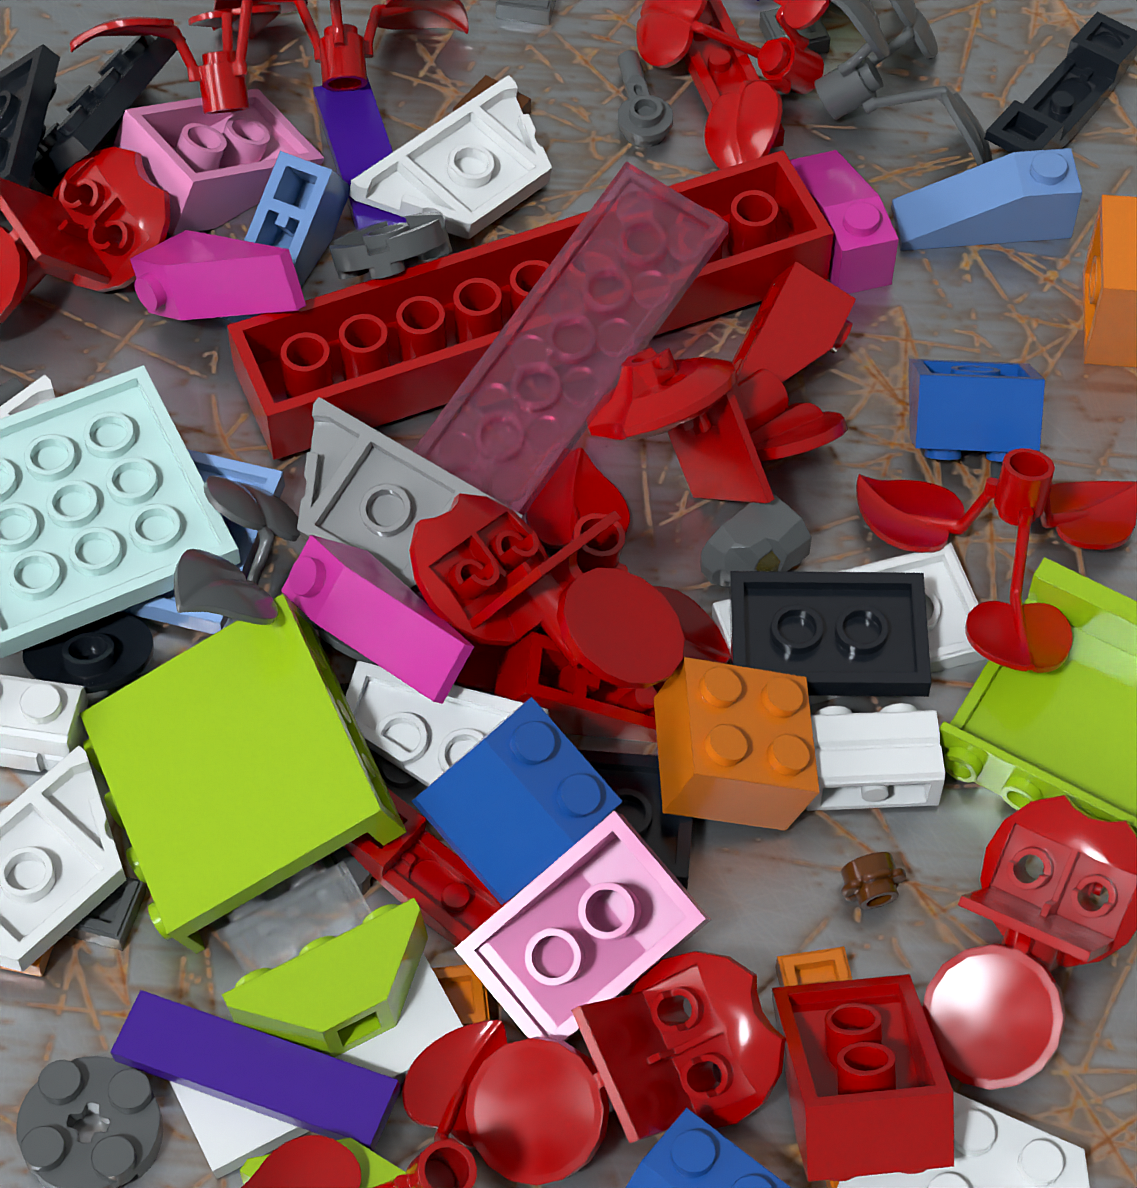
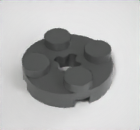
M426 212L405 216L407 223L388 226L387 221L337 238L333 241L334 245H329V249L339 279L354 278L368 272L371 279L385 278L404 271L406 268L403 260L418 256V260H428L450 253L452 247L443 214L441 212Z
M89 1056L76 1058L72 1061L56 1060L49 1063L41 1071L38 1082L29 1090L21 1104L17 1118L16 1135L28 1169L37 1176L39 1182L45 1188H117L128 1183L136 1174L140 1179L151 1168L162 1144L163 1118L147 1076L139 1070L115 1062L113 1058ZM88 1114H99L100 1120L109 1124L107 1131L95 1132L90 1143L80 1142L79 1133L73 1128L77 1120L84 1119Z

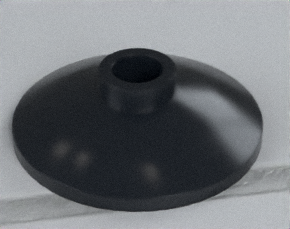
M116 612L23 650L22 658L25 671L31 679L84 686L86 694L118 687L139 675L151 661L154 643L149 628L141 620L123 612Z

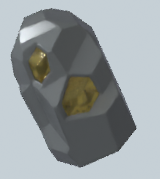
M773 495L775 499L770 503H749L723 523L706 542L700 556L701 572L711 584L729 587L730 571H788L810 554L812 537L802 517L776 495Z

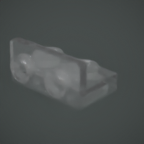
M320 859L285 879L290 887L288 891L268 902L261 893L226 914L230 923L217 929L216 933L221 942H227L244 975L260 968L273 969L299 956L300 951L313 940L323 936L337 937L362 924L365 917L371 913V910L344 861L326 869Z

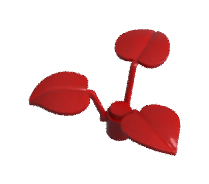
M242 0L241 7L218 9L189 18V26L222 28L223 51L202 54L203 65L201 66L197 65L179 27L174 25V19L124 17L109 20L75 36L70 41V49L72 53L84 43L101 36L152 35L170 39L176 45L187 67L189 82H200L204 114L243 111L250 109L245 75H248L246 63L248 40H252L281 13V5H253V0ZM233 31L238 32L236 51L233 50Z
M214 0L213 10L241 7L242 0ZM253 0V5H281L280 14L298 10L314 48L315 62L321 63L322 86L331 91H353L367 85L366 58L374 57L373 41L377 27L390 30L449 28L464 32L465 34H468L469 31L467 12L460 0H386V4H377L371 8L364 37L358 34L356 26L343 24L340 0H330L332 25L324 29V37L320 38L308 10V0ZM212 27L213 31L219 29L216 27Z
M707 0L644 1L640 12L641 18L637 22L636 39L638 51L647 63L659 68H667L676 64L688 52L695 31L758 58V66L763 76L768 79L742 81L739 85L738 93L723 94L713 104L707 118L704 137L708 154L720 170L768 155L776 139L782 118V100L778 91L788 94L791 90L803 95L816 88L815 80L823 76L824 62L820 54L807 48L809 39L799 34L797 30H804L819 20L828 8L831 0H773L781 5L776 13V20L789 38L780 37L768 40L761 48L699 22L698 20L705 9Z
M579 447L556 462L539 480L527 503L526 523L536 532L543 546L551 549H562L612 511L616 510L621 518L577 551V563L583 573L597 567L618 568L628 572L627 566L618 562L630 523L627 503L619 490L596 468L584 449ZM653 586L664 595L678 615L685 638L683 658L687 657L727 664L731 657L729 648L718 626L694 600L682 592L669 587ZM463 636L474 648L454 683L472 690L495 692L499 656L516 643L509 646L479 644Z
M1019 448L1009 451L1004 456L999 479L994 477L986 479L984 491L966 513L961 500L955 493L937 484L916 480H877L859 474L856 484V496L864 521L881 540L899 549L912 552L940 551L946 546L949 533L956 535L964 534L992 499H994L999 517L1010 525L1018 526L1009 596L1010 604L1000 601L980 603L968 613L965 624V634L973 649L992 662L1018 671L1032 670L1035 673H1047L1058 669L1069 656L1073 642L1071 626L1058 608L1045 603H1022L1030 527L1035 519L1040 518L1041 524L1045 528L1056 527L1059 537L1066 543L1094 550H1108L1124 545L1132 536L1136 525L1137 481H1083L1053 484L1052 478L1055 470L1053 461L1044 453L1033 449Z
M501 1020L482 1021L457 1028L434 1041L415 1058L404 1079L402 1090L403 1106L407 1115L415 1123L429 1128H437L434 1136L435 1142L425 1148L410 1163L405 1174L398 1175L393 1180L373 1188H472L477 1177V1166L473 1155L467 1149L475 1148L471 1142L465 1115L469 1085L482 1062L503 1045L508 1044L505 1027ZM307 1135L285 1142L274 1150L241 1188H359L361 1169L354 1154L335 1139L321 1135Z

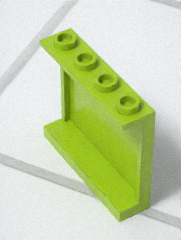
M1044 557L1033 575L1028 597L1023 604H1050L1062 612L1067 618L1073 633V642L1069 656L1062 666L1047 673H1035L1032 670L1018 671L989 660L951 723L943 721L939 728L945 771L957 780L967 783L974 782L1002 796L1004 801L1016 810L1021 809L1031 801L1067 795L1076 807L1091 817L1107 821L1127 820L1137 834V601Z
M284 594L273 599L278 608V616L272 624L259 625L237 620L80 713L89 736L88 739L83 741L84 750L94 768L104 775L110 789L104 795L106 806L116 823L126 830L132 845L126 849V857L136 876L143 883L147 884L154 902L148 905L149 916L155 928L164 939L170 940L173 938L196 954L205 949L198 931L199 929L366 832L383 846L407 832L310 619Z

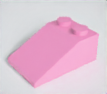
M259 89L247 90L250 109L237 112L204 114L202 97L126 109L113 144L114 147L140 153L143 167L149 180L159 189L169 192L171 221L168 232L172 237L185 230L199 232L218 228L259 204L280 151L318 165H322L324 157Z
M613 811L454 949L528 1038L538 1036L567 1041L580 1030L571 1011L572 1009L580 1005L622 996L637 983L639 978L661 960L668 958L710 922L711 918L622 814Z

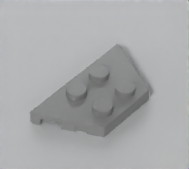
M318 397L313 404L312 417L314 419L311 451L307 452L304 471L306 489L305 496L300 502L297 524L298 532L306 540H308L310 535H315L369 551L417 594L420 590L414 580L409 552L415 524L420 520L434 518L448 512L454 497L459 493L487 496L500 504L502 503L322 398ZM514 511L525 522L523 515Z

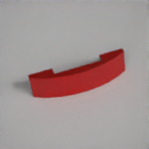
M388 789L407 832L384 846L366 832L344 845V847L401 903L415 898L424 922L457 947L510 900L501 905L457 854L425 830L427 819Z

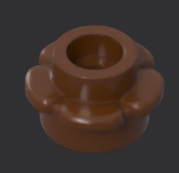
M889 852L867 854L852 860L841 869V875L845 884L841 889V893L847 901H858L861 909L878 908L889 904L899 896L897 887L899 883L906 879V872L902 868H896L892 854Z

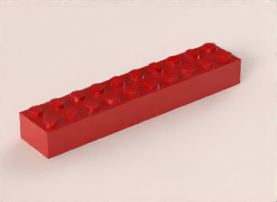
M781 150L419 264L392 276L372 279L305 300L306 306L297 311L264 313L229 324L227 329L234 371L273 460L311 448L314 429L312 411L313 404L318 397L374 428L762 301L774 278L795 262H798L826 280L829 275L834 233L785 151Z

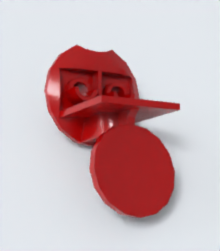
M114 146L89 153L68 169L55 189L53 197L0 177V210L13 227V230L10 232L6 227L0 225V324L8 318L12 311L47 274L72 282L76 286L102 293L126 288L137 279L130 258L164 242L171 221L169 192L159 189L149 180L144 170L140 153Z
M652 347L626 358L621 364L622 369L617 386L605 394L586 417L588 429L592 436L615 440L648 438L668 432L693 498L770 503L775 499L760 461L779 459L810 451L838 439L848 430L846 421L841 413L822 412L818 406L812 403L801 402L788 406L789 399L783 383L769 370L759 369L737 382L738 376L732 361L709 357L674 360L670 348L658 354Z
M459 493L454 497L448 512L434 518L420 520L415 524L409 549L414 580L429 608L437 616L448 622L461 635L479 644L509 646L522 640L531 632H536L541 626L572 667L580 663L597 678L621 688L646 689L671 676L683 659L685 638L678 615L661 592L643 578L622 569L597 567L583 573L578 566L577 551L621 518L616 510L612 511L550 558L536 532L512 509L487 496Z
M1067 795L1031 801L1004 819L986 847L980 878L982 889L961 895L958 906L992 920L1002 934L1003 940L1001 944L994 943L965 949L942 964L926 988L922 1008L944 1068L964 1084L989 1090L1017 1086L1043 1070L1061 1044L1066 1020L1062 992L1050 972L1060 966L1072 967L1100 962L1128 944L1137 931V834L1127 820L1107 821L1091 817L1076 807ZM1030 855L1039 857L1044 864V874L1039 875L1037 879L1031 877L1026 871L1025 864ZM1105 887L1109 895L1108 902L1104 903L1102 907L1092 903L1091 899L1094 894L1101 896Z
M693 951L661 960L638 979L629 995L580 1005L571 1010L591 1054L590 1058L565 1041L538 1036L503 1045L482 1062L470 1083L465 1115L471 1142L489 1167L510 1181L536 1186L569 1178L593 1159L606 1136L609 1112L613 1110L616 1111L630 1144L666 1132L686 1108L714 1129L742 1122L767 1102L781 1076L786 1038L772 1026L762 1011L757 993V974L729 956ZM685 998L691 1004L692 1012L690 1017L684 1011L683 1004ZM715 1064L721 1071V1082H718L713 1075L712 1070Z

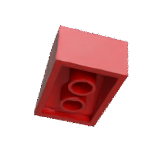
M910 974L772 988V1001L777 1030L786 1038L783 1065L796 1139L808 1182L819 1180L847 1181L858 1176L897 1172L917 1174L928 1169L954 1167V1092Z

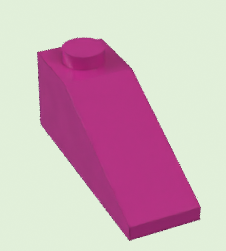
M837 150L791 159L792 165L834 233L828 275L830 283L848 294L892 285L899 238L878 193Z
M185 230L130 258L137 278L134 284L136 294L141 303L147 308L148 313L177 320H192L297 311L306 306L289 249Z
M310 535L281 589L315 624L433 702L444 703L474 648L458 631L444 619L437 616L429 608L428 604L369 551Z

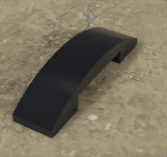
M1097 11L1071 39L1066 58L1023 104L1014 100L986 130L984 139L1011 153L1062 149L1100 108L1136 57L1137 30Z

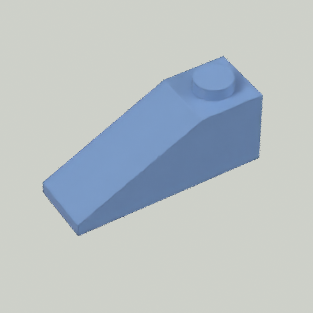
M1071 148L1010 153L892 199L891 208L899 238L900 251L1072 238L1082 196V188Z
M280 151L244 241L289 249L300 286L302 287L332 240L349 197L350 185L332 169ZM261 314L219 318L235 323Z

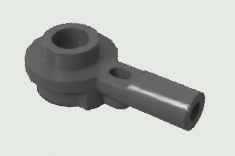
M633 50L624 51L618 56L617 60L628 99L618 109V127L623 133L624 138L632 145L646 148L660 144L670 132L673 126V110L662 98L650 95L639 54Z

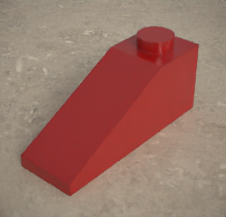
M798 262L793 263L774 278L732 360L738 376L737 382L763 368L774 373L783 383L826 352L836 353L852 329L853 323L847 320V317L856 298Z
M531 632L499 656L494 696L522 703L532 697L541 708L548 709L549 717L564 734L657 743L654 697L667 679L646 689L621 688L597 678L580 663L572 667L549 636Z

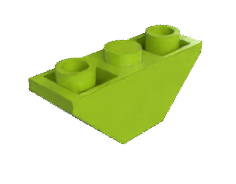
M415 898L400 905L388 904L381 906L368 914L359 926L337 937L323 936L315 939L300 951L299 956L273 969L260 968L251 971L236 983L235 988L221 994L234 1022L334 1058L396 1027L428 940L421 910Z

